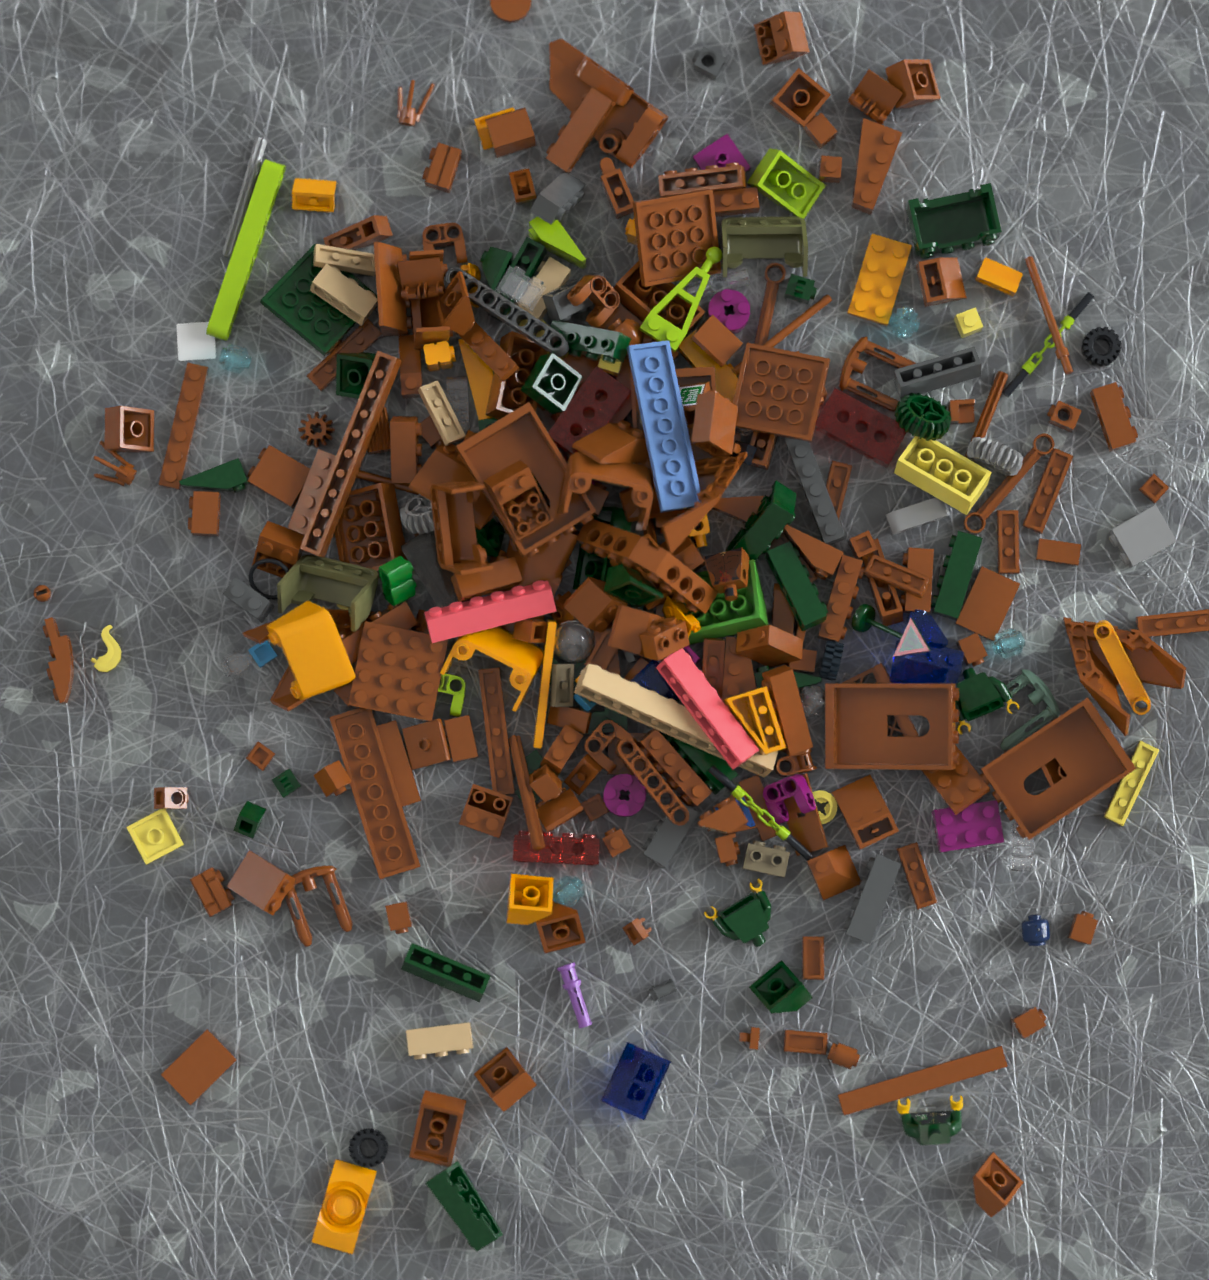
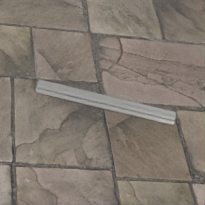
M257 137L255 139L222 252L223 256L228 258L232 256L252 196L267 141L263 138Z

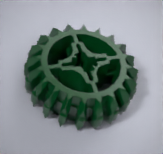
M910 393V395H905L901 398L896 406L894 416L896 417V422L900 424L899 427L904 428L906 433L909 432L912 436H917L919 439L924 438L926 441L930 439L936 441V439H941L945 436L950 428L952 418L950 412L946 410L947 407L941 405V401L934 400V397H928L927 394L923 396L920 393L916 395Z

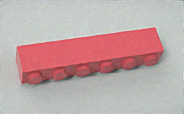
M540 580L532 585L516 586L504 592L496 591L489 596H476L469 601L453 602L446 607H433L429 611L424 612L431 641L435 643L556 612L549 582Z
M683 648L665 658L656 667L732 770L759 751L754 740L748 736L742 724L736 720L729 707L724 704L717 691L711 687L705 679L703 672L696 667L690 655Z

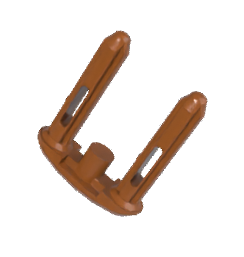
M867 336L861 337L844 361L839 377V388L841 391L848 390L895 412L898 400L851 379V372L854 370L860 374L863 373L867 363L858 359L861 352H865L897 368L916 363L868 341ZM874 349L892 357L893 360L875 352ZM856 387L875 395L876 398L858 390Z
M332 865L312 867L292 875L296 880L293 883L292 889L284 897L300 942L306 947L312 944V935L294 888L295 884L302 882L304 890L307 892L317 888L314 877L322 876L340 927L345 932L352 930L353 922L334 873L336 868ZM330 883H333L335 886L337 895L340 900V904H337ZM291 897L295 901L298 913L300 915V919H297L295 911L290 900Z

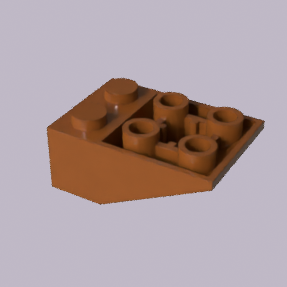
M521 460L483 480L493 502L516 541L554 520L529 466Z
M867 775L832 792L858 850L899 832L871 775Z

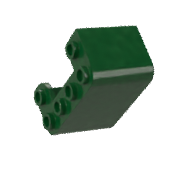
M991 183L980 185V189H969L968 192L931 200L926 198L923 200V203L919 201V198L908 200L906 205L916 255L921 256V259L931 258L934 256V253L942 252V255L954 252V249L958 248L970 250L975 248L974 245L977 244L989 246L995 244V240L999 238L1002 232Z

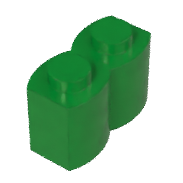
M402 556L379 567L384 597L393 606L404 602L416 594L415 588L417 585L412 577L413 566L409 560H405Z

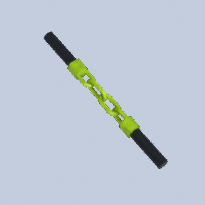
M1090 292L1082 298L1069 315L1064 317V320H1061L1060 335L1064 328L1067 330L1071 328L1075 319L1093 300L1094 296ZM1051 333L1044 341V348L1030 356L1021 367V371L1002 391L1006 397H1009L1026 376L1030 375L1043 360L1042 354L1045 350L1055 346L1054 343L1050 345L1051 343L1048 342L1052 337ZM1035 356L1036 358L1040 357L1036 364L1031 361Z
M712 765L709 768L708 772L721 782L738 801L757 813V817L766 826L772 827L779 838L785 840L807 861L813 856L809 850L790 834L789 830L783 825L779 826L770 813L765 809L759 808L745 790L739 785L734 784L716 766ZM744 795L749 799L747 802L742 800ZM765 813L771 820L767 822L761 816Z

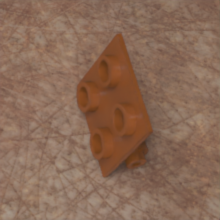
M869 69L854 93L849 97L848 102L865 113L866 116L875 120L876 123L883 125L903 92Z
M439 257L397 261L403 289L401 290L402 299L412 300L440 297L441 294H444L445 285Z

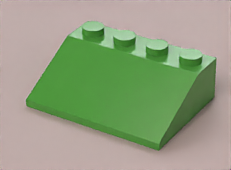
M754 559L749 560L748 586L737 590L738 598L736 600L726 601L724 593H718L706 614L699 611L696 613L688 611V613L684 614L692 613L701 626L698 632L692 631L690 633V645L704 642V638H721L737 634V632L768 625L765 599ZM708 570L695 573L713 587Z

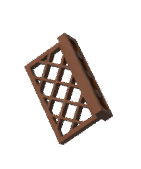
M880 663L842 683H855L854 681L860 678V683H863L864 677L873 673L876 683L893 682L884 664ZM894 715L893 727L888 725V728L891 729L889 736L892 737L895 730L903 733L904 737H919L909 715ZM896 723H898L900 729L895 728Z

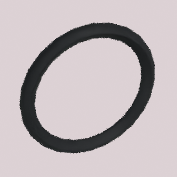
M261 559L252 565L249 571L250 586L266 599H278L277 595L265 594L256 587L253 581V573L263 563L276 564L286 574L289 569L278 560Z

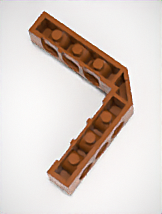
M594 519L584 524L576 540L582 544L581 548L591 554L594 551L595 554L602 558L607 556L615 563L620 561L629 568H632V566L641 568L648 574V579L655 583L659 582L662 590L673 593V598L680 603H685V608L693 613L699 611L706 614L718 594V591L671 553L661 547L657 548L650 544L649 540L642 536Z

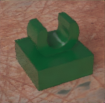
M290 768L272 779V782L283 798L301 787Z

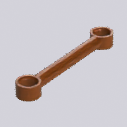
M771 263L765 269L764 277L767 284L754 342L757 345H763L768 341L778 288L786 276V270L780 263ZM772 267L779 268L782 271V278L778 281L770 280L767 276L768 270Z
M1045 433L1039 434L1032 442V449L1023 458V464L1017 475H1008L976 512L967 515L963 522L966 532L972 535L979 534L985 528V520L1041 456L1050 454L1055 445L1054 439L1050 435ZM1041 437L1047 438L1050 442V449L1046 452L1039 451L1036 448L1037 439ZM977 516L980 518L982 526L979 530L974 531L968 528L967 520L969 517Z

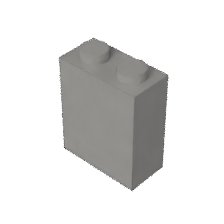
M1156 505L1109 531V539L1112 545L1119 548L1121 552L1119 556L1125 566L1129 565L1130 568L1177 542Z

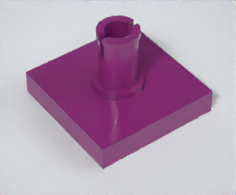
M728 134L693 156V160L700 170H704L706 166L718 165V168L726 167L728 163H739V165L745 167V173L751 169Z

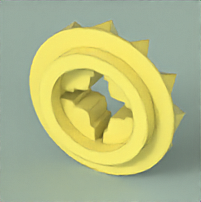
M823 790L814 791L813 796L820 804L828 802L824 807L826 815L818 811L821 823L826 824L835 817L837 802L829 792Z

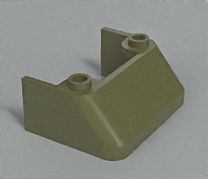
M728 217L722 220L723 277H727V268H737L743 263V259L784 258L785 263L792 268L802 266L803 276H807L808 241L806 223L803 218Z
M304 555L277 584L278 613L282 614L291 603L299 606L307 600L311 602L315 598L349 607L348 614L351 617V631L356 632L370 614L378 585V572L374 569L317 555Z

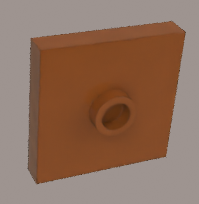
M442 719L402 729L411 770L451 760Z

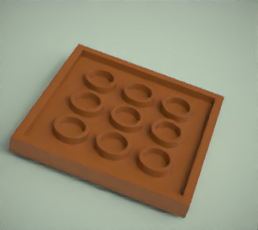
M713 189L633 202L642 286L647 287L683 280L696 266L701 268L706 260V252L710 247L719 248ZM720 262L713 264L707 274L721 273Z
M746 343L733 404L738 406L736 427L812 442L830 359Z
M365 621L354 671L356 677L352 681L348 705L432 722L441 678L440 672L444 664L448 639L432 643L430 635L427 633Z

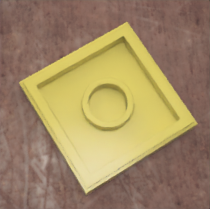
M160 809L126 827L146 865L184 845L166 809Z

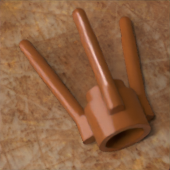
M411 80L407 105L404 107L402 87H398V123L406 126H415V122L420 121V116L435 86L434 83L430 85L417 113H415L416 109L411 107L415 81Z
M100 441L99 444L104 448L105 443ZM115 451L108 452L124 466L120 465V467H117L97 456L93 457L94 460L116 471L115 476L118 477L114 478L95 473V478L118 483L123 487L125 484L131 485L137 473L133 469L134 465L128 463Z

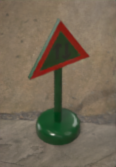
M869 604L859 606L853 615L852 628L855 631L863 633L868 631L871 626H874L901 639L893 657L931 651L912 618H910L904 634H901L874 621L876 612Z

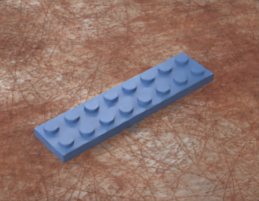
M667 340L629 345L627 352L660 512L694 508L695 502L701 503L697 496L701 491L670 342Z

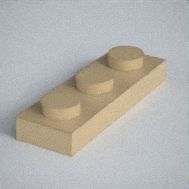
M316 244L314 247L313 266L324 267L327 263L338 268L340 271L375 276L376 274L375 256L372 253Z
M437 380L420 387L418 392L445 446L464 439L466 435L439 381Z

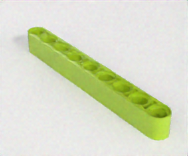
M266 159L262 164L207 327L206 335L225 341L230 336L285 173V165Z

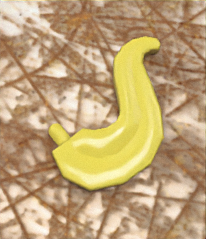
M111 625L104 627L101 633V637L108 648L107 653L99 657L98 660L91 658V662L95 663L94 667L99 672L108 673L116 668L121 661L122 650L109 633L110 629L113 628Z

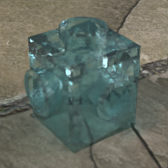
M909 307L898 308L896 314L892 313L890 317L891 333L900 338H911L913 332H918L920 320L917 319L918 313H915L914 309ZM902 319L909 320V323H902Z

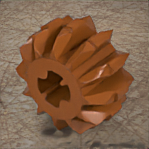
M315 412V418L312 419L311 415L307 414L309 421L301 420V423L306 427H300L299 432L304 433L300 437L301 440L308 439L306 442L307 446H310L314 441V447L318 448L319 442H322L323 446L327 445L324 440L325 438L328 440L333 439L328 433L335 432V429L329 427L333 424V421H326V414H323L319 419V413ZM321 426V433L316 432L314 435L312 428Z

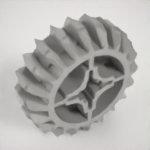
M975 437L967 448L966 455L970 460L986 469L1004 475H1017L1023 464V456L1019 452L991 439Z
M420 494L413 495V498L408 499L407 503H404L400 509L402 525L412 534H429L431 531H434L431 501Z

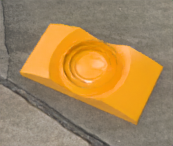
M338 1159L335 1160L312 1243L353 1254L377 1174L376 1170Z

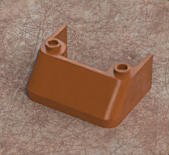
M443 249L409 251V260L439 257L444 280L448 268L447 264H443ZM439 297L410 300L414 350L423 349L425 344L434 343L436 345L437 342L449 341V337L453 336L450 326H442L436 303Z
M581 452L573 453L569 457L557 513H568L572 492L578 494L585 493L589 490L592 479L633 487L631 494L632 502L640 507L636 530H647L653 501L652 472L648 467L633 463H598Z
M467 481L432 484L430 487L437 558L442 569L460 575L493 570V565L485 563L487 560L486 550L477 544L473 503L479 498L480 489H484V484Z

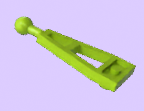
M710 247L706 252V260L701 268L696 266L650 311L639 330L657 342L669 340L671 351L675 353L688 332L710 278V275L707 273L713 264L720 262L722 259L721 249ZM696 276L702 282L694 297L683 290V288ZM676 295L692 305L682 330L658 315Z

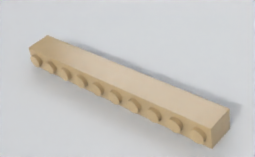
M588 664L581 671L574 693L725 760L686 707L679 704L676 700L667 699L656 691L647 690L636 682L627 681L618 674L603 670L598 665ZM778 750L761 755L758 751L739 767L765 778L773 771Z

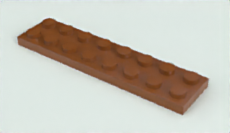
M360 707L329 717L346 772L352 781L350 783L380 880L421 867L372 710Z

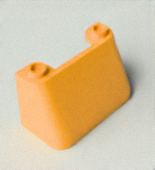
M307 600L266 626L270 642L283 649L295 678L291 682L290 691L296 699H308L346 685L355 679L354 670L333 618L325 608Z

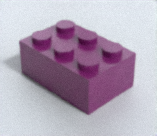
M996 800L971 804L957 815L953 813L950 807L932 811L939 853L1004 842L998 802Z

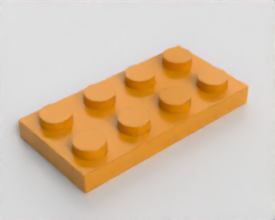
M871 234L847 314L888 326L912 245Z

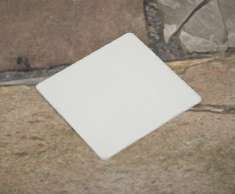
M209 322L181 323L176 325L179 361L216 358L215 337L206 335Z

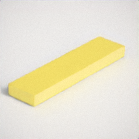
M1142 741L1138 742L1130 759L1137 769L1120 780L1103 816L1104 818L1124 826L1159 749Z

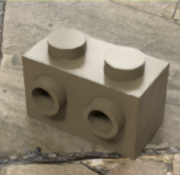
M753 840L752 844H747L742 869L784 878L790 852H786V847L774 845L773 848L765 847L764 842Z

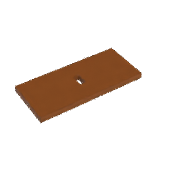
M807 773L802 774L813 795ZM791 781L792 788L796 790L795 782ZM794 796L784 799L783 801L789 813L787 824L791 832L790 834L810 852L828 847L817 806L815 810L806 813L803 817H799L798 813L802 812Z

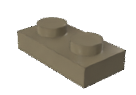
M552 664L551 706H573L574 664Z

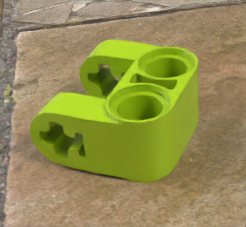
M441 674V684L439 685L438 692L453 695L450 716L460 717L465 699L466 682L457 675ZM454 679H458L462 683V688L458 692L451 689V682Z

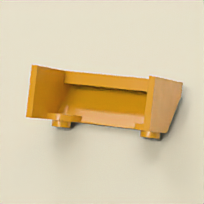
M498 626L459 636L440 674L444 675L449 671L455 658L462 661L468 660L473 656L475 650H478L513 668L510 675V683L515 689L521 691L512 711L516 712L520 708L543 662L544 651L533 643L513 639V633Z

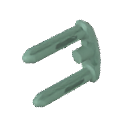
M1022 669V673L1006 684V687L1008 689L1015 683L1018 684V687L1010 692L1013 696L1025 686L1031 684L1035 690L1027 695L1028 699L1034 706L1043 700L1047 708L1004 738L1000 744L1001 749L1004 751L1010 750L1052 719L1060 716L1058 705L1049 688L1028 669ZM1039 718H1043V721L1034 728H1032L1030 731H1024L1025 728L1030 726Z

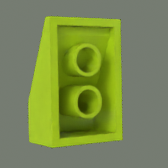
M772 148L768 149L747 182L751 187H757L758 192L796 217L803 219L826 186L781 150Z
M537 216L529 222L528 232L530 234L528 235L532 240L545 246L547 251L581 269L586 268V258L559 220L549 224Z

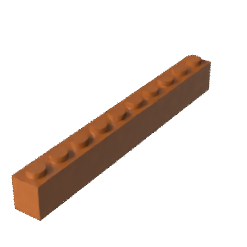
M377 351L299 549L319 557H325L402 360Z

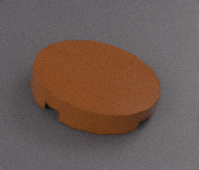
M490 0L491 10L494 15L509 23L518 22L525 18L532 4L531 0Z

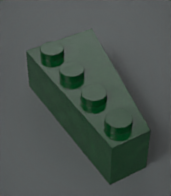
M776 480L771 486L773 489L770 496L765 495L762 498L757 514L755 512L751 513L745 524L746 529L741 527L727 546L726 551L742 547L749 555V560L754 559L757 564L759 556L769 550L774 538L778 539L781 536L785 525L792 523L796 516L794 510L797 493Z
M458 1161L425 1182L467 1238L468 1244L476 1252L503 1235Z

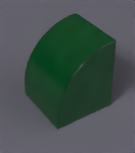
M247 801L238 815L233 831L253 839L266 809Z

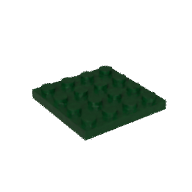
M314 244L269 290L260 303L325 356L356 322L310 291L312 281L323 269V267L313 266L314 247L316 245ZM341 271V274L347 278L354 279L364 290L373 292L350 272Z

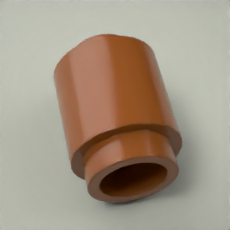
M838 1042V1044L832 1043L827 1059L832 1060L831 1063L851 1070L852 1066H857L860 1055L857 1054L858 1049Z

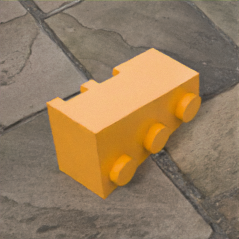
M767 687L722 700L729 707L736 720L742 724L748 736L754 740L761 755L786 748Z

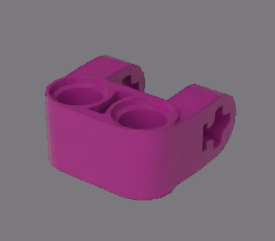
M794 774L772 783L763 790V798L765 799L767 809L778 825L789 820V813L783 801L786 798L794 796L800 811L804 814L816 809V803L805 778L800 774ZM791 781L795 782L796 790L792 788ZM774 788L778 791V797L773 793Z

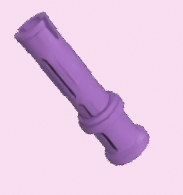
M573 962L560 966L557 970L560 971L564 982L562 985L563 989L565 988L568 991L579 1028L591 1025L592 1022L590 1021L579 987L581 980L577 977L574 968L576 965Z

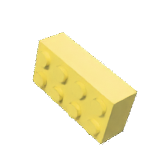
M917 436L912 439L899 457L894 474L965 515L969 513L987 487L992 473L938 441L931 439L926 441L924 438L919 439Z

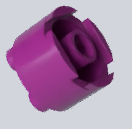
M724 289L712 297L707 314L708 317L713 314L733 334L741 332L748 323L750 305L742 293L732 289ZM725 309H732L733 315L729 314L728 316H726Z
M620 774L608 781L604 788L603 799L607 809L612 814L619 817H631L643 808L646 800V791L635 776ZM620 791L630 792L628 801L619 799L621 796Z

